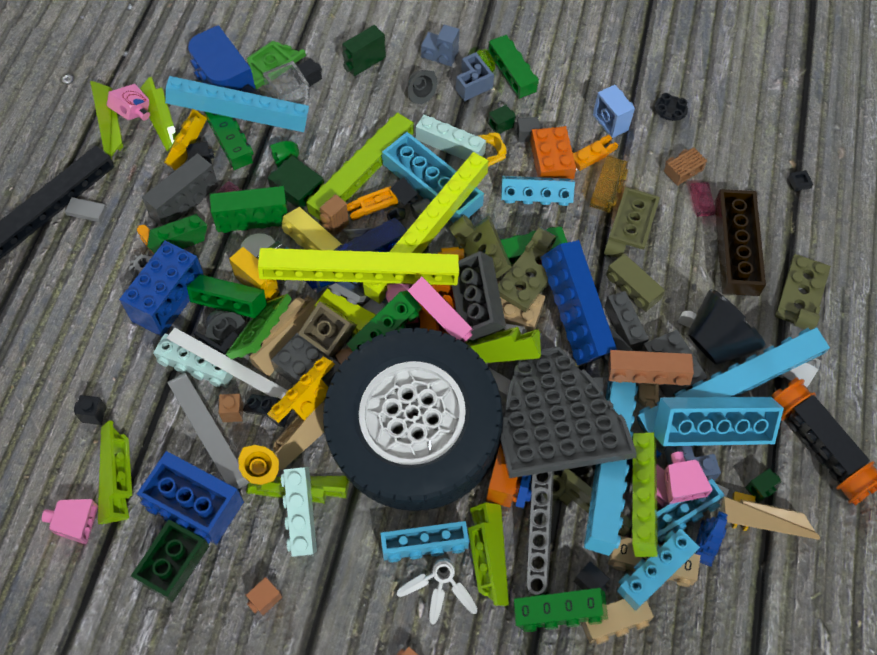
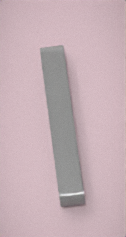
M186 373L168 381L169 387L225 483L238 490L249 484L250 482L242 476L235 455Z
M554 471L546 472L548 473V479L545 482L538 481L539 474L532 475L527 588L532 594L537 596L545 594L549 584ZM540 493H545L548 498L546 502L538 503L537 496ZM540 514L546 516V522L543 525H538L535 521L536 517ZM537 536L545 537V544L541 547L535 546L534 541ZM538 557L543 558L544 566L540 569H535L533 566L534 560ZM536 579H540L543 582V588L540 591H534L532 588V583Z

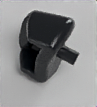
M393 207L387 212V218L392 224L403 220L406 215V210L399 207Z

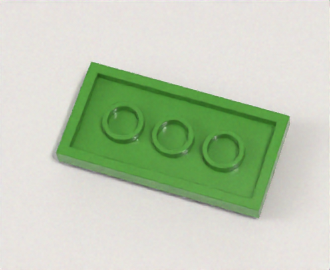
M285 294L266 301L267 306L255 318H251L226 355L230 359H234L259 351L263 340L271 334L270 330L280 321L279 317L289 308L288 305L292 298Z

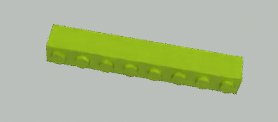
M398 112L393 117H390L387 123L382 128H379L376 134L371 139H368L365 145L360 150H357L353 157L346 161L338 172L333 173L327 183L322 184L319 190L309 197L306 202L308 213L321 221L320 207L336 194L347 202L383 165L382 151L406 132L411 135L414 134V122Z

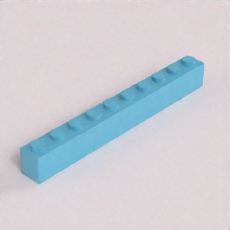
M817 327L812 330L807 328L801 331L798 337L794 339L792 337L786 338L781 342L782 345L776 348L774 345L763 351V354L759 356L754 354L748 357L745 363L741 365L735 363L728 367L729 371L724 373L719 371L710 376V380L706 382L703 380L698 381L692 385V389L688 391L682 389L674 395L675 397H737L825 354L830 347ZM659 401L657 406L653 408L648 406L639 411L640 414L637 416V421L644 433L654 431Z
M608 380L605 399L607 401L610 400L617 414H621L625 418L632 438L633 432L630 430L635 420V416H632V413L637 403L634 397L637 394L638 386L633 382L619 383ZM628 459L596 464L584 542L585 549L610 556L613 550L618 549L621 536L618 535V532L623 523V517H620L625 505V499L622 498L627 488L625 477L629 470Z

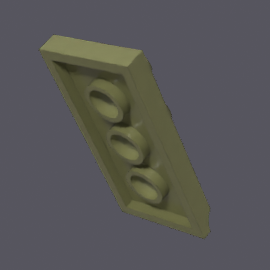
M625 187L604 251L605 255L619 258L623 255L626 245L642 250L645 249L660 197ZM631 217L637 218L638 220H632ZM626 230H631L634 233H628Z
M463 215L449 226L451 233L457 239L458 244L463 247L467 257L485 250V254L493 258L497 279L512 268L490 216H487L474 226L471 220Z
M541 227L536 230L523 254L498 283L501 298L527 312L548 284L545 269L542 265L537 264L536 260H541V256L550 251L557 236ZM531 272L535 277H528L526 273ZM522 285L525 289L518 290L515 286Z
M794 254L775 317L794 323L793 326L804 330L816 328L820 318V303L831 266ZM803 274H809L812 279H806ZM799 288L805 289L807 294H802ZM794 303L801 304L803 309L796 308Z
M564 469L561 477L554 475L553 485L558 488V491H553L552 501L559 499L568 506L573 500L589 514L592 488L569 469ZM542 493L543 496L547 499V494ZM621 512L620 517H623V523L618 535L625 537L632 527V520Z

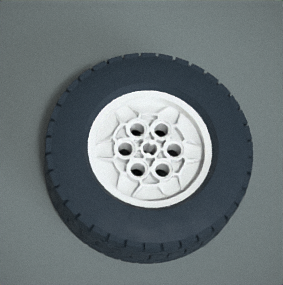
M405 328L400 329V331L386 332V335L376 336L372 338L371 342L368 340L359 346L358 350L355 349L348 356V360L345 359L338 368V372L336 371L331 385H329L326 394L327 399H325L323 420L327 444L333 459L347 479L370 499L382 505L401 510L421 511L439 508L462 498L474 489L488 473L496 459L503 430L502 402L498 385L483 359L471 347L469 348L467 344L459 339L456 340V337L432 329L428 331L426 328H415V330ZM407 393L414 394L409 400L403 399ZM426 398L433 399L430 405L423 404ZM392 407L398 408L395 414H389L388 411ZM418 413V416H414L413 419L408 418L409 415ZM437 417L439 420L436 424L428 423L430 418ZM396 427H403V431L400 434L393 433ZM418 431L424 433L420 439L413 438V435Z

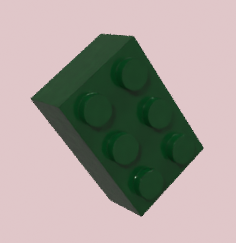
M168 519L131 574V577L137 583L173 603L209 548V545L202 537Z

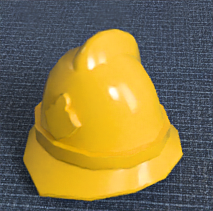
M258 445L242 448L238 458L239 470L242 476L252 484L264 485L274 481L279 472V460L274 452Z

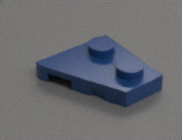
M531 475L522 476L515 505L517 507L524 508L525 501L530 502L532 494Z

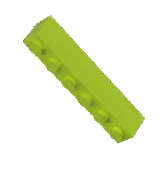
M654 432L633 433V444L637 454L636 458H633L632 545L635 557H658L657 455Z

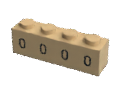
M621 536L618 549H614L610 554L608 565H612L616 570L625 571L628 569L635 572L634 566L642 559L646 562L650 557H635L632 538ZM694 554L668 580L676 581L678 585L683 587L692 586L698 579L701 555Z

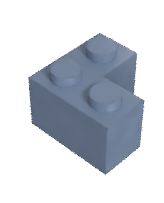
M443 25L439 35L428 32L421 45V57L452 66L459 53L460 29Z
M477 52L462 58V74L456 76V91L466 101L492 89L494 74Z
M666 446L664 450L668 465L673 464L670 455L682 451L685 461L697 460L708 481L711 479L715 481L721 474L715 454L695 457L691 446Z

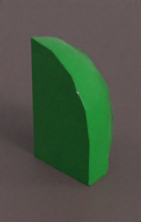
M282 141L270 145L277 169L292 155L295 158L299 156V147L292 141Z

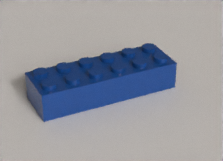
M580 241L559 244L541 256L542 266L548 277V283L551 286L554 301L557 304L560 319L564 325L577 366L603 358L610 354V350H617Z

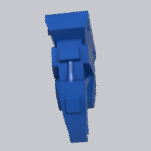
M719 511L716 517L713 516L711 519L707 518L701 521L695 542L700 547L695 553L701 555L700 563L712 566L726 534V518L728 514Z

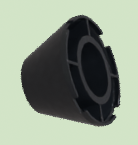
M710 289L707 292L687 334L708 359L714 364L719 365L763 350L766 347L765 341L754 326L750 327L745 320L746 317L726 297L716 290L712 291Z

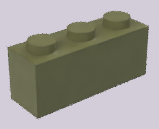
M625 253L608 267L606 276L609 281L615 283L622 292L626 291L635 304L645 312L662 299L665 289Z

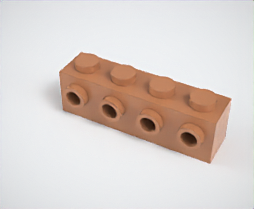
M610 350L608 362L609 381L639 384L653 383L659 385H691L694 374L692 354Z

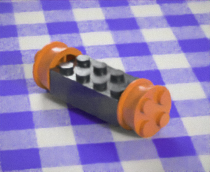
M796 377L788 383L786 389L782 390L780 388L771 395L775 401L784 407L781 421L785 419L789 421L790 428L801 435L805 446L811 447L816 453V459L821 464L826 465L829 469V474L835 481L841 483L836 489H841L849 499L848 504L853 503L856 506L869 496L870 493L873 494L877 491V469L873 466L875 462H870L868 457L815 397L816 393H811L804 385L805 380H799Z

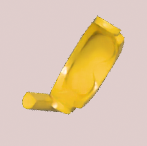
M499 133L479 135L497 151V155L487 158L488 167L506 158V146Z

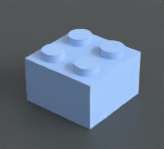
M613 85L598 92L593 116L605 131L614 138L629 130L635 108L624 96V93L616 85Z

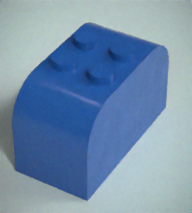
M219 25L197 34L190 40L188 44L192 59L190 62L195 70L194 75L197 81L238 91L247 84L255 89L250 66Z

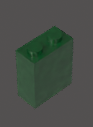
M375 25L342 43L343 66L354 77L386 58L385 34Z
M293 155L267 177L270 187L284 186L287 201L296 208L300 207L302 209L307 206L306 202L309 197L314 195L321 185L324 184L323 177Z

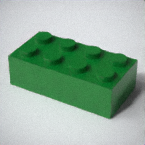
M284 186L210 194L211 214L218 233L237 230L245 231L254 228L263 229L272 226L281 227L283 216L289 213Z

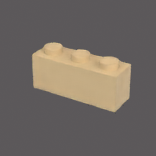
M625 599L606 605L608 619L602 620L601 624L590 625L588 622H581L589 644L596 642L599 645L609 641V636L616 634L617 637H621L630 633L628 629L636 627L637 630L648 627L650 625L649 622L654 616L647 600L635 611Z

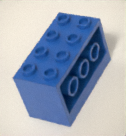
M164 241L119 299L130 320L163 337L190 301L187 286L199 275H204L197 256Z
M167 451L137 492L138 497L141 499L140 503L146 507L145 509L155 516L159 513L166 522L169 519L205 539L208 545L210 542L215 545L218 544L244 503L237 488Z

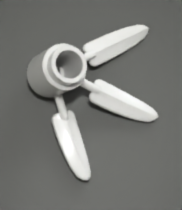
M447 558L438 559L434 563L433 573L430 575L421 574L404 584L397 591V596L399 597L408 595L428 585V580L434 577L439 582L438 589L435 588L433 590L430 604L429 621L433 625L437 622L445 596V591L442 590L443 583L450 581L453 585L451 590L459 601L471 613H477L476 604L462 583L458 582L456 584L453 580L454 565ZM445 566L448 570L441 572L439 568Z

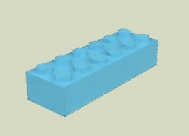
M408 132L382 151L383 165L399 179L407 177L420 192L419 195L424 199L428 198L430 202L457 172ZM476 187L449 220L454 223L463 215L468 218L483 206L484 193Z
M662 397L659 401L653 432L655 438L662 446L775 444L784 407L772 397Z

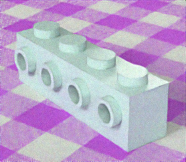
M423 115L416 125V139L422 143L463 160H467L473 152L482 157L485 154L486 140L465 130H460L448 123H443L426 115Z
M165 333L153 352L159 364L165 367L168 365L172 366L180 373H190L198 380L205 379L216 387H228L233 375L166 339L168 334Z
M309 467L284 469V474H281L282 487H285L286 495L283 496V506L287 508L288 517H285L286 530H289L290 538L287 539L288 552L291 551V557L312 555L317 552Z

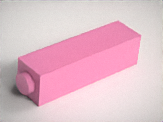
M421 277L408 289V292L451 336L456 337V340L459 339L465 343L472 337L473 334L471 332L474 329L425 278Z

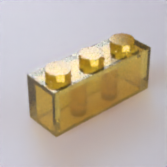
M607 155L591 198L590 207L609 213L612 206L616 207L619 198L616 194L617 192L621 193L624 185L621 181L626 179L629 169H626L627 161Z

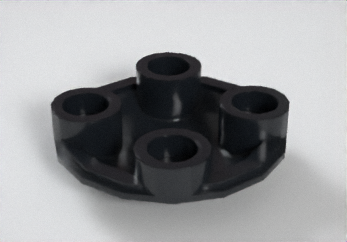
M663 93L655 102L654 108L660 117L670 121H678L687 115L688 102L684 98Z

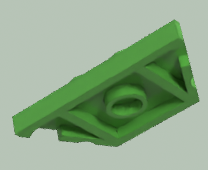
M271 41L247 57L255 89L260 88L270 81L271 78L276 77L304 58L306 52L302 49L296 51L292 49V46Z

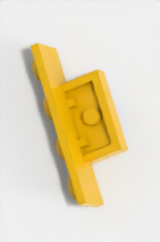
M192 109L187 119L183 122L182 129L175 137V142L164 161L174 170H177L185 163L188 157V145L196 142L207 120L197 110Z
M324 356L317 360L314 366L300 378L293 388L289 389L286 395L273 405L267 415L279 423L293 410L302 420H305L326 399L329 387L324 383L322 377L335 363Z

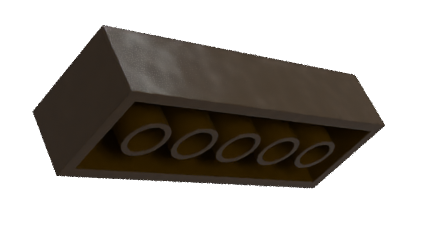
M720 189L715 199L722 294L760 296L766 286L757 193L756 191Z

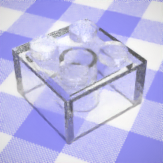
M294 61L263 73L264 86L272 98L294 103L310 98L309 84Z

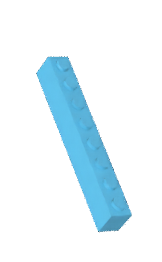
M169 76L166 85V104L299 132L305 131L309 110L308 105Z

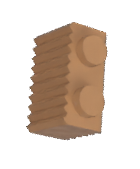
M695 147L689 150L684 149L678 157H671L666 161L664 172L679 186L703 171L707 159Z
M335 194L320 207L322 227L335 237L341 230L347 228V225H349L347 203Z

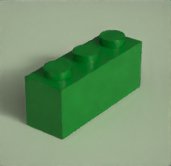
M197 214L151 229L147 247L154 254L164 241L182 249L204 241L208 225Z

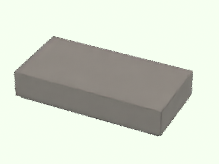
M72 197L65 213L68 216L101 222L107 207L105 204Z

